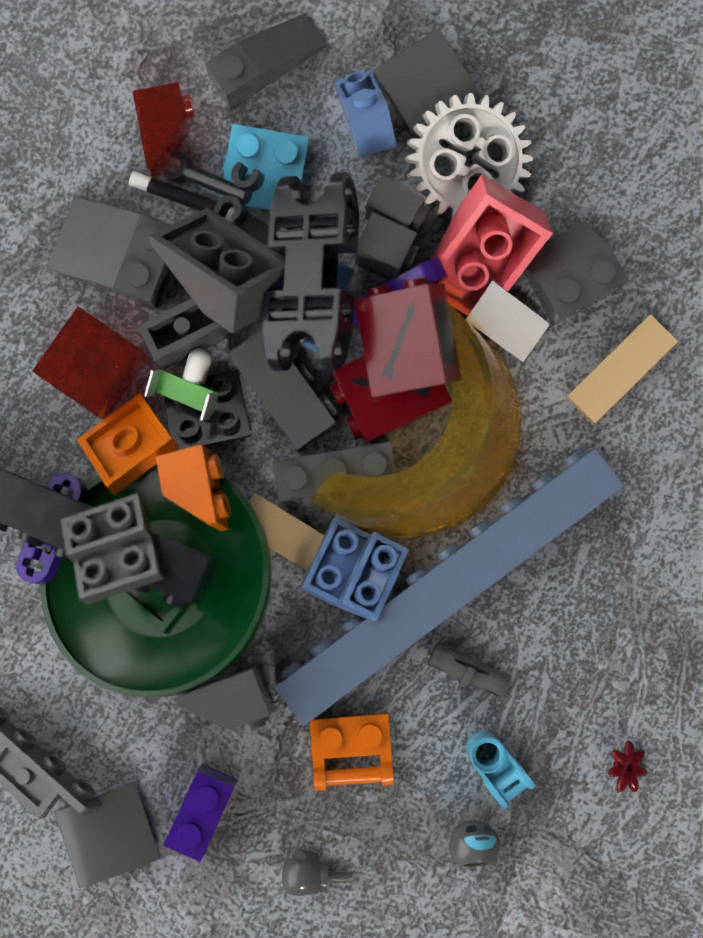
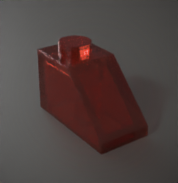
M179 82L132 91L146 167L152 177L160 176L173 158L172 152L179 149L190 133L188 119L195 118L191 95H183Z

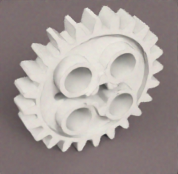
M473 93L465 96L463 104H461L457 95H453L449 99V108L442 101L435 104L437 116L428 110L422 115L427 126L417 123L413 127V130L420 136V139L415 138L407 141V145L416 150L415 154L405 158L406 162L416 164V169L408 173L407 178H419L420 183L413 190L417 192L426 191L427 196L424 205H428L433 201L437 203L435 215H441L448 209L449 221H452L459 205L469 193L468 181L471 176L479 178L481 175H484L513 193L520 194L525 191V188L518 182V179H526L531 176V173L522 168V164L533 160L532 156L522 154V149L529 146L531 140H519L518 135L526 127L520 125L513 128L511 122L516 116L515 112L505 117L501 115L503 102H499L493 108H489V96L487 95L482 97L478 104H475ZM456 122H461L468 126L470 137L467 142L460 141L455 136L454 125ZM441 139L445 140L455 151L448 148L445 149L439 144V141ZM490 142H494L501 147L503 156L500 162H495L489 158L487 147ZM471 151L473 153L471 160L476 164L466 167L464 165L466 158L462 154ZM437 156H442L449 160L451 171L448 176H442L436 172L434 162ZM483 167L497 172L498 178H493Z

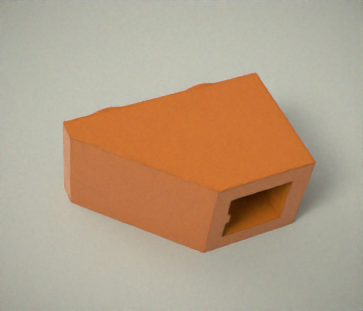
M202 444L156 456L162 495L219 531L229 530L226 517L231 515V508L226 494L221 492L219 478L223 477V467L219 456Z

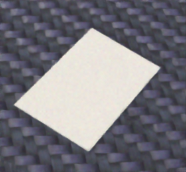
M494 281L491 282L465 319L522 362L525 361L550 325Z

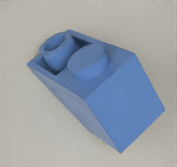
M353 72L345 76L344 79L335 81L336 91L350 137L359 158L397 147L388 104L372 72Z

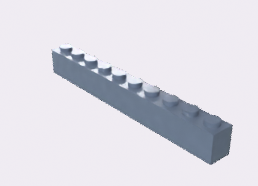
M581 447L562 461L566 466L564 470L555 476L549 471L532 483L531 486L535 491L522 500L518 494L499 509L503 515L493 523H490L487 518L468 531L472 538L459 547L454 542L436 556L440 562L430 570H427L423 565L405 578V581L408 583L407 587L397 594L391 589L376 622L358 615L354 616L341 626L345 633L332 642L329 637H326L309 650L313 657L300 666L296 660L279 672L277 675L281 681L274 688L302 726H305L623 488L624 484L599 451L594 448L585 453Z

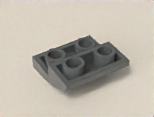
M439 28L373 71V77L394 105L396 115L413 139H420V136L413 130L417 123L427 126L422 116L427 110L437 116L435 104L439 101L445 103L449 108V99L453 95H457L461 104H463L465 96L469 93H473L475 104H478L481 100L467 71Z
M138 493L61 519L66 556L74 562L79 599L86 605L164 579L150 522L141 496Z
M130 782L95 796L102 803L97 812L82 815L71 805L54 811L79 888L110 879L161 859L135 782Z

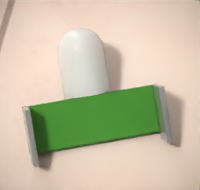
M203 348L193 349L188 355L182 377L163 369L151 370L144 396H154L156 392L201 411L200 420L210 419V416L213 415L219 392L199 384H205L211 364V355Z

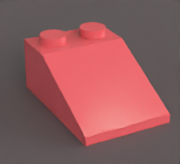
M481 175L459 205L432 259H440L448 276L441 282L445 285L448 305L468 316L492 281L508 292L552 235L546 212L486 176Z

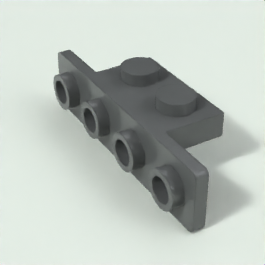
M0 707V784L39 819L46 817L61 797L82 815L97 812L102 803L94 797L96 795L94 789L84 781L75 780L65 771L66 765L63 761L52 754L43 752L36 745L37 739L28 731L16 728L7 720L9 718L8 713Z

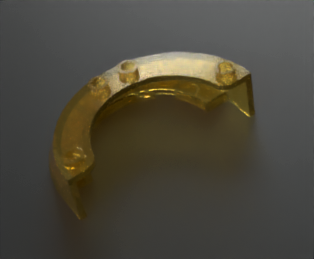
M449 303L448 307L462 380L451 382L452 403L450 416L444 433L436 446L428 455L412 467L392 475L361 477L343 472L334 473L323 481L312 500V504L365 532H376L390 538H417L452 529L477 514L492 500L506 481L513 467L521 437V408L513 377L495 347Z

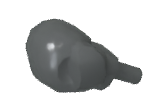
M308 850L296 851L294 857L284 863L282 870L283 887L287 893L294 896L326 892L328 882H352V872H328L327 863L319 862L317 855Z

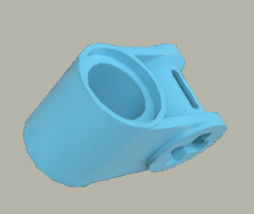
M486 730L478 731L470 736L466 744V753L475 769L483 778L484 784L504 810L509 807L508 802L525 789L529 788L532 790L536 787L516 758H512L498 737L492 732ZM483 743L495 745V753L488 760L476 758L477 748Z

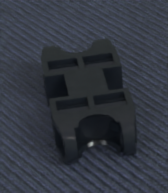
M348 172L333 173L330 178V184L325 186L321 198L309 205L308 200L304 198L303 186L297 176H284L277 183L270 209L268 248L285 257L283 291H265L262 325L266 359L274 371H288L293 363V357L298 355L302 344L309 339H313L315 349H319L320 363L324 370H340L346 361L352 338L355 297L340 288H336L338 255L357 253L360 216L356 188Z

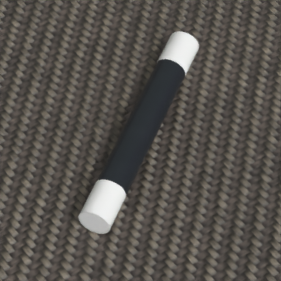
M136 171L132 172L129 179V186L198 211L208 208L214 212L217 203L216 200ZM231 207L224 218L231 223L234 222L231 220V216L234 213L235 207Z

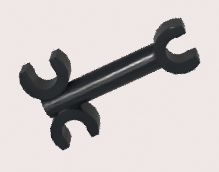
M180 151L172 152L171 155L180 161V168L175 172L164 169L163 175L176 184H182L189 180L224 195L217 201L214 212L225 218L228 210L235 206L231 220L242 225L248 215L246 204L251 200L252 192L257 191L263 185L265 175L259 170L254 169L251 177L244 181L248 168L242 163L237 162L231 172L233 181L231 182L194 166L192 160Z

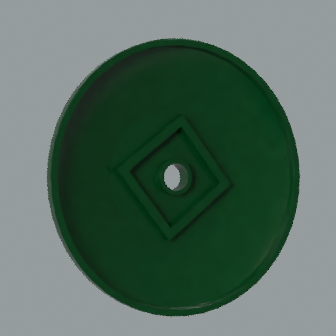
M157 464L116 495L106 487L100 476L86 485L88 496L85 503L95 508L138 493L144 504L152 532L219 559L201 605L187 604L186 609H182L163 601L165 593L153 588L150 589L149 593L132 589L86 605L79 599L74 562L62 558L54 578L48 583L40 584L42 609L46 624L58 649L67 661L90 681L116 693L135 697L155 698L177 695L196 689L220 675L247 648L255 636L267 608L272 579L271 554L268 539L258 514L249 500L229 480L224 477L219 478L221 492L226 494L231 508V515L226 517L229 530L219 531L164 497L162 495ZM45 547V551L51 552L53 547Z

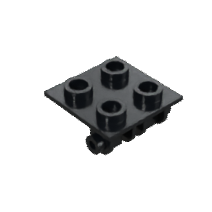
M239 370L207 376L205 384H199L219 392L213 415L208 420H200L201 411L164 396L169 433L179 446L175 451L200 444L211 449V445L217 444L218 447L223 446L222 443L236 440L244 442L245 438L252 436Z

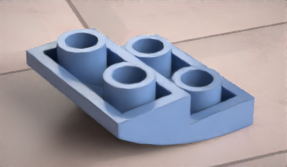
M335 516L299 589L336 607L376 622L409 549L376 532L369 534Z

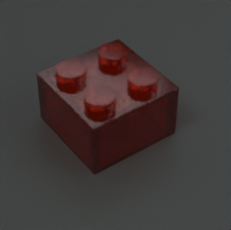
M77 306L32 372L95 416L104 420L111 414L150 357L137 346Z

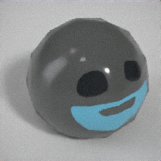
M468 820L455 827L450 837L449 850L452 859L460 867L486 866L493 864L496 860L500 842L496 831L486 822Z

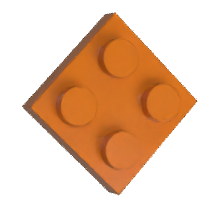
M140 393L77 439L104 484L114 495L157 464L156 456L173 452L179 448Z

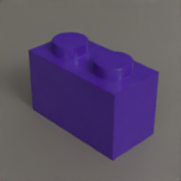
M202 763L193 778L163 846L201 862L238 779Z

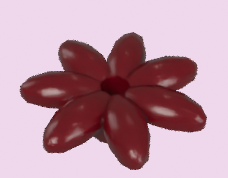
M631 741L625 743L624 754L616 749L612 751L615 761L613 767L609 769L608 775L610 777H619L616 786L617 792H623L627 785L632 792H637L639 786L637 776L643 777L647 775V770L639 765L645 757V751L640 749L634 753L635 749Z

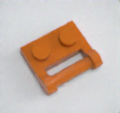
M388 712L317 717L310 721L315 791L327 790V786L377 782H382V786L394 785ZM380 755V766L325 769V759Z

